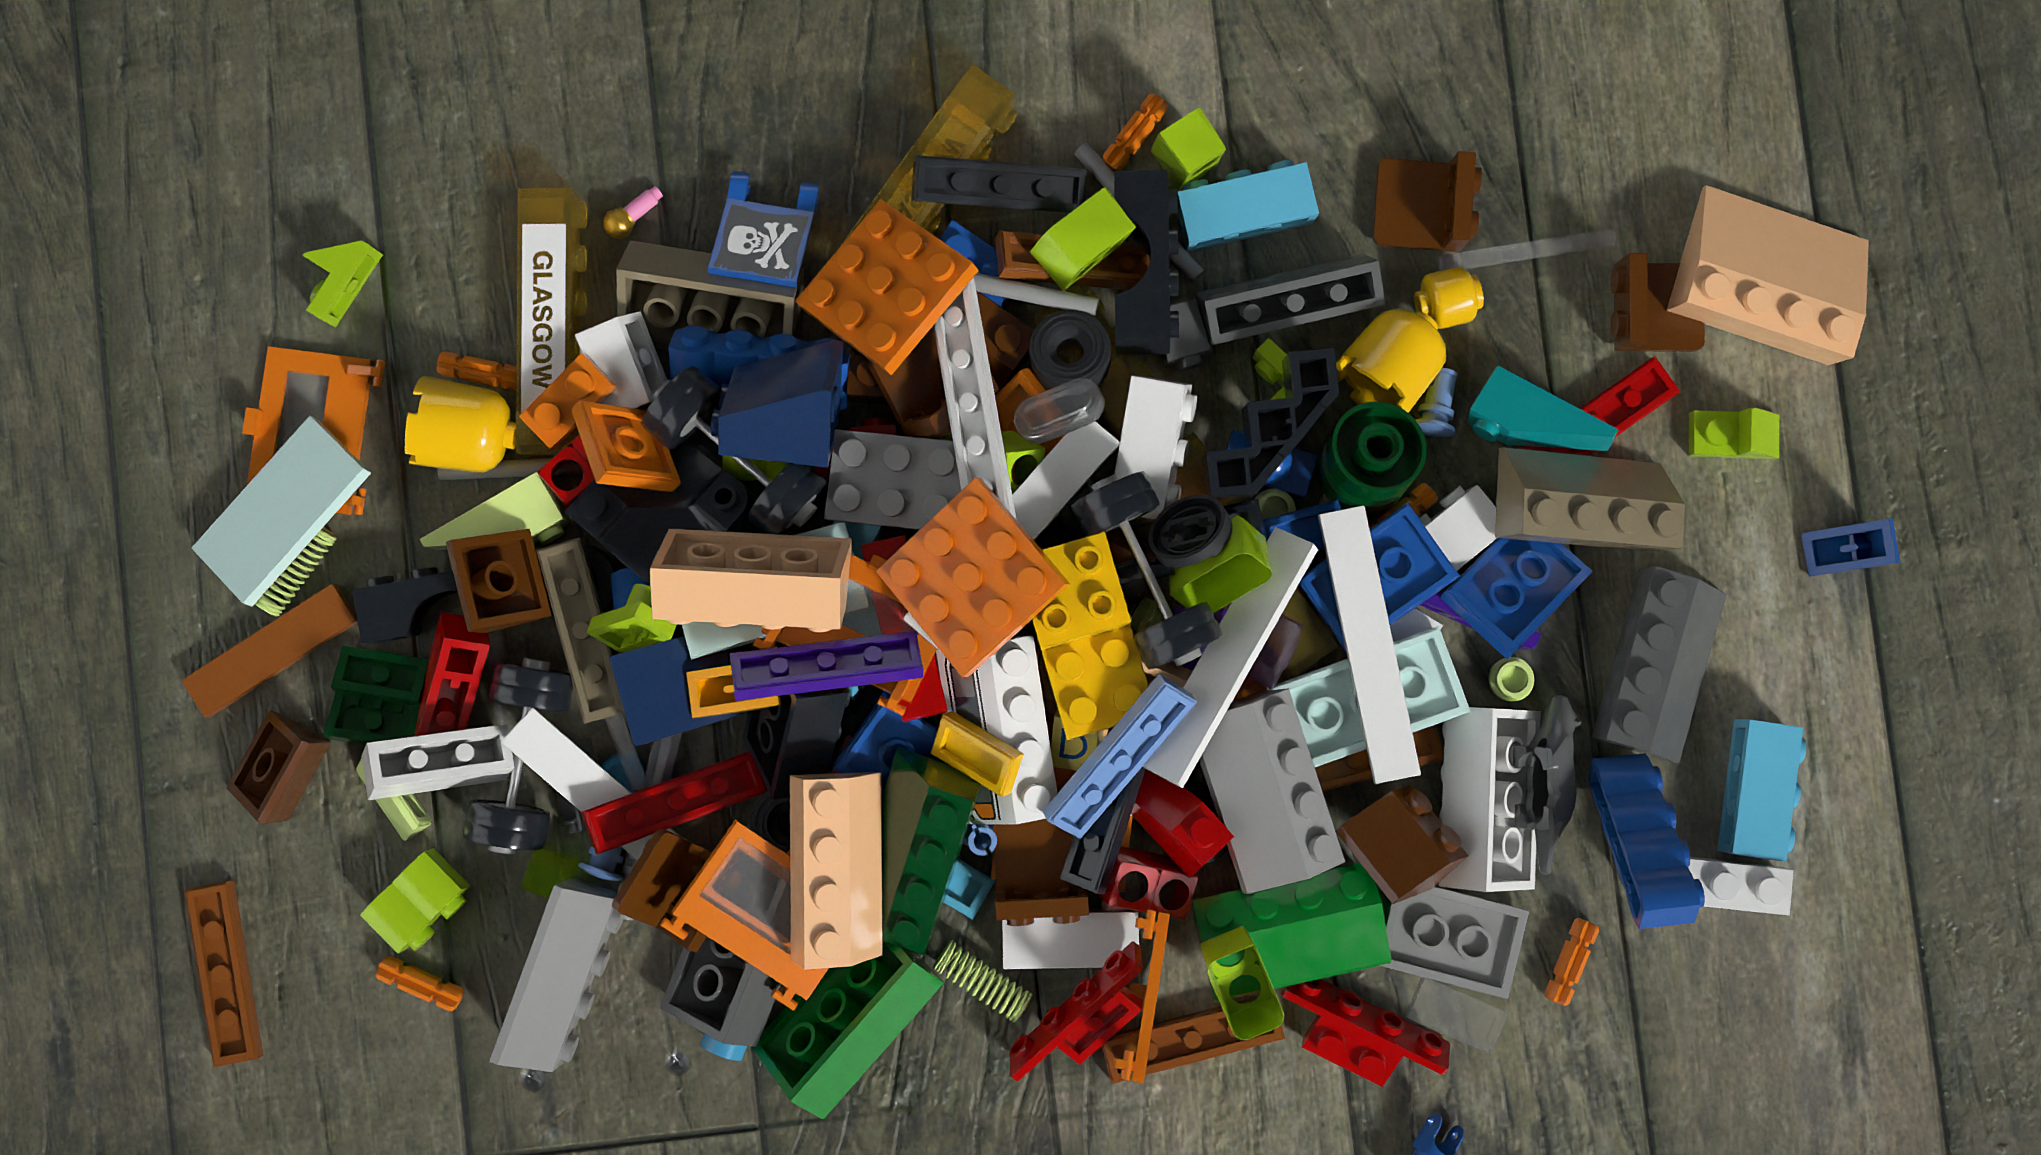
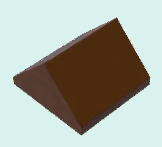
M530 529L453 539L446 542L468 632L489 633L551 616Z
M269 710L226 788L257 822L269 824L287 821L331 742L281 714Z

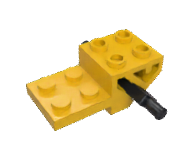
M1105 532L1042 550L1068 580L1070 585L1025 625L1034 624L1067 740L1114 727L1148 687L1139 652L1133 640L1131 619L1124 598L1148 591L1149 585L1136 558L1114 564ZM1159 560L1148 563L1156 580L1175 575L1174 567H1166Z

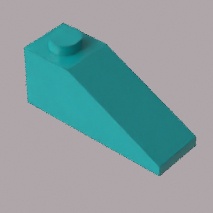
M1498 365L1470 408L1467 424L1473 426L1472 430L1474 433L1487 441L1495 442L1497 439L1506 445L1608 451L1618 429Z

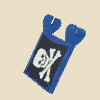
M733 171L730 178L727 201L708 265V273L797 288L813 220L819 207V197L817 196L819 185L808 182L801 183L797 209L748 202L751 194V188L748 185L750 174Z

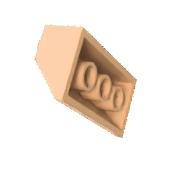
M669 529L650 567L652 619L667 620L672 624L679 625L692 621L713 622L721 627L752 624L771 630L781 629L785 626L806 627L814 632L840 629L846 610L852 538Z
M881 772L790 775L791 960L804 970L853 966L882 955Z

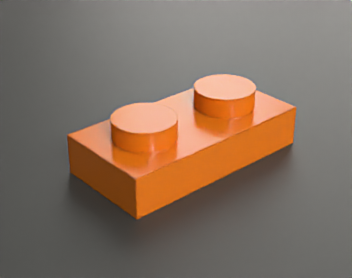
M581 353L519 417L549 449H556L577 428L571 411L579 400L602 403L618 386L587 354Z

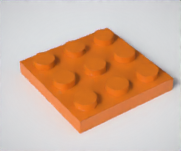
M880 199L795 302L805 312L889 375H892L979 270L972 261Z
M977 477L876 570V573L962 678L973 674L1070 585L1068 580L987 484Z

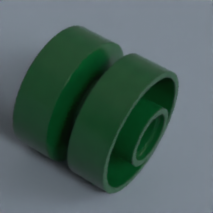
M1366 402L1351 408L1340 418L1318 455L1316 475L1322 492L1330 501L1338 500L1342 510L1365 506L1366 516L1388 510L1401 498L1424 466L1427 453L1424 433L1417 421L1408 412L1393 404Z

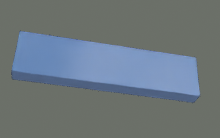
M1158 674L1043 810L1046 820L1081 839L1197 703L1192 693L1163 675Z

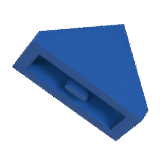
M1893 518L1801 533L1809 577L1901 563Z

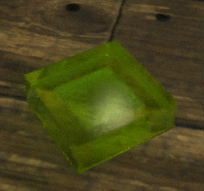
M545 847L541 850H534L520 889L549 899L554 885L575 876L580 860Z

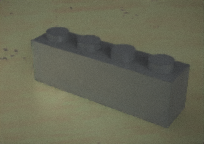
M1366 254L1194 293L1208 341L1212 345L1385 305L1379 261Z

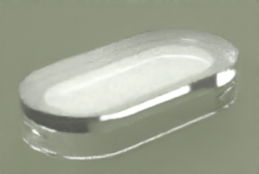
M1075 379L1023 401L1015 411L1014 424L1026 441L1034 444L1044 443L1096 421L1103 412L1104 397L1097 385L1091 380Z

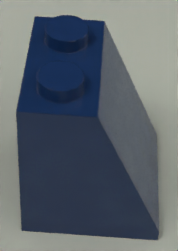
M833 340L734 367L729 384L721 385L719 409H714L712 414L711 436L718 437V455L828 467L834 443L835 429L837 430L840 418L843 341Z
M685 636L610 656L609 660L634 747L744 714V712L692 718L686 672L731 665L730 653H736V648L691 659Z

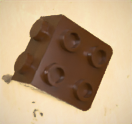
M1458 151L1449 163L1394 158L1382 159L1377 166L1373 242L1378 246L1460 252L1471 238L1476 237L1479 225V212L1472 210L1473 195L1479 193L1482 180L1481 167H1475L1476 152Z
M1629 253L1614 264L1610 277V287L1612 293H1614V311L1611 317L1614 351L1696 352L1703 348L1705 343L1704 322L1666 311L1681 263H1647V253Z
M934 326L931 327L892 375H889L871 360H868V367L905 436L923 437L931 435L932 439H939L951 433ZM991 374L993 389L995 393L999 390V388Z
M1046 819L1021 824H993V831L997 837V845L994 849L997 921L1007 920V925L1027 926L1034 923V918L1052 917L1054 923L1068 924L1080 921V916L1089 915L1087 889L1060 879L1074 835L1055 826Z
M663 828L657 830L645 844L640 858L628 877L619 886L618 893L612 902V908L622 915L658 928L687 950L697 953L707 937L706 935L685 923L682 928L688 932V935L682 940L660 926V923L664 918L671 921L675 916L671 912L710 857L712 851ZM732 865L715 891L730 899L745 873Z

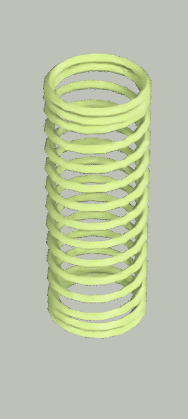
M323 527L313 539L324 549L315 546L311 542L308 543V546L312 547L319 555L310 552L306 548L302 550L315 562L306 559L299 553L297 558L304 561L310 568L301 565L296 560L291 562L305 574L297 572L291 566L286 568V570L295 574L301 581L292 578L283 571L281 576L290 580L296 587L288 585L279 577L275 580L278 584L286 587L292 594L284 592L274 583L270 586L271 589L282 594L287 600L279 598L268 589L264 594L277 600L282 607L264 595L258 599L255 605L273 616H280L283 613L282 610L286 609L285 604L290 603L289 597H295L294 591L300 590L299 584H305L303 578L309 577L308 571H314L313 565H319L318 559L324 557L322 552H328L327 546H333L334 541L337 540L336 536Z
M950 940L932 967L933 970L942 974L955 957L945 976L947 979L962 961L952 979V983H955L969 965L959 983V987H962L976 969L965 989L966 992L971 989L983 973L972 996L978 993L989 978L979 997V1001H981L996 982L985 1002L986 1005H989L1003 986L992 1009H996L1000 1001L1010 990L999 1010V1014L1003 1013L1007 1005L1017 994L1006 1014V1018L1015 1023L1030 1002L1032 993H1029L1028 990L1022 993V986L1015 989L1016 982L1009 984V977L1002 980V973L995 976V968L988 972L989 964H985L981 968L982 959L976 963V955H972L968 959L969 951H965L961 955L962 946L954 951L956 942Z

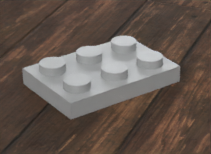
M835 429L824 519L828 521L920 530L961 492L953 441Z
M1437 886L1395 904H1392L1389 900L1385 924L1392 961L1389 964L1380 966L1508 999L1529 911Z

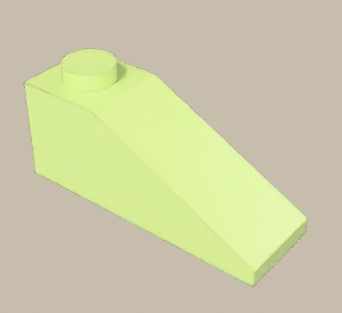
M535 472L427 534L420 541L424 547L434 550H446V542L449 540L530 529L533 543L540 542L541 545H546L564 535L563 527L573 521L565 513L566 509L562 502L552 493L539 474Z

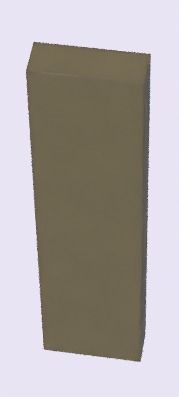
M577 538L536 550L583 722L590 723L624 713L609 660L610 656L615 655L614 649L586 633L592 617L603 614V609L583 539Z

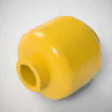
M1463 267L1426 274L1422 279L1420 291L1414 293L1416 312H1423L1429 315L1437 323L1438 329L1473 321L1478 309H1481L1484 303L1479 278L1476 274L1470 275Z

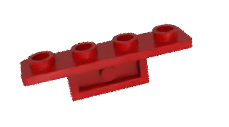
M1132 941L1122 951H1114L1107 958L1100 971L1091 979L1086 978L1075 987L1070 998L1060 1007L1055 1006L1044 1015L1040 1025L1030 1034L1021 1035L1013 1043L1009 1052L1011 1078L1018 1082L1056 1047L1081 1065L1142 1011V1000L1125 987L1142 971L1141 947L1137 943Z
M1322 979L1282 987V997L1317 1014L1303 1036L1302 1048L1381 1087L1384 1086L1403 1056L1441 1075H1444L1449 1068L1450 1043L1432 1030H1425L1402 1019L1391 1010H1384L1361 999L1360 996L1350 990H1343Z

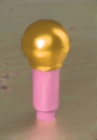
M654 186L650 190H645L624 208L620 207L619 209L608 211L603 220L606 233L615 239L628 237L633 230L635 221L658 204V200L663 197L659 189Z

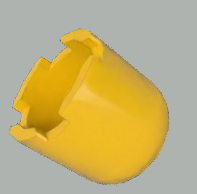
M1399 308L1384 311L1371 322L1337 360L1338 382L1345 378L1354 389L1349 396L1357 404L1386 402L1398 406L1409 413L1442 369L1446 361V346L1438 332L1437 323L1429 315L1423 312L1414 313Z
M422 376L419 378L413 394L421 395L418 413L408 412L406 421L405 454L411 455L409 464L468 472H486L499 464L505 455L506 448H515L518 437V423L511 422L510 408L506 400L498 392L434 377Z

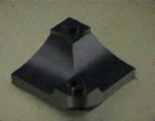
M686 440L676 448L669 449L681 484L673 492L597 484L594 479L565 511L576 524L650 587V567L669 529L742 533L749 521L748 513L753 506L750 493L740 481L726 470L718 467ZM732 494L729 503L725 505L719 504L720 499L724 495Z

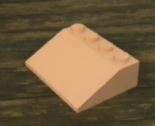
M1706 185L1701 191L1666 311L1704 322L1706 325L1825 365L1854 358L1866 317L1869 240Z

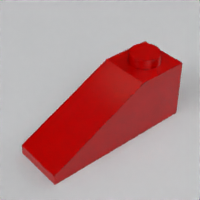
M441 612L430 652L415 736L466 730L489 651L490 641L488 633L468 632L465 618L462 615Z
M1147 769L1145 770L1131 814L1181 870L1191 878L1235 836L1204 802L1186 788H1181Z

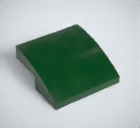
M342 646L331 684L335 695L323 735L329 740L366 745L370 742L414 737L429 659Z

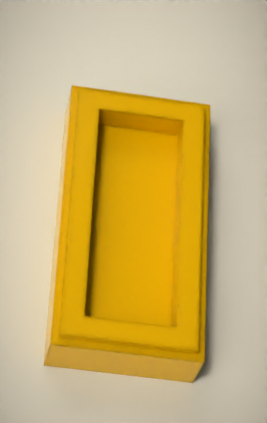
M953 711L942 715L931 750L932 755L1001 797L1012 792L1024 753Z

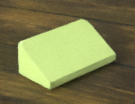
M361 758L356 771L365 784ZM414 794L375 799L404 841L411 839L432 824V820Z

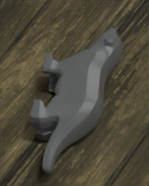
M1561 694L1551 697L1545 708L1541 727L1529 746H1513V765L1515 768L1527 766L1526 782L1528 790L1525 805L1515 804V826L1535 829L1538 864L1543 875H1549L1552 872L1554 851L1558 839L1572 817L1577 795L1573 761V733L1575 727L1581 724V719L1572 709L1568 697Z

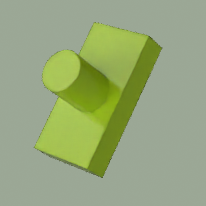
M635 584L626 605L592 617L586 633L614 650L624 653L670 640L677 624H672L667 620L652 619L651 587L644 584Z

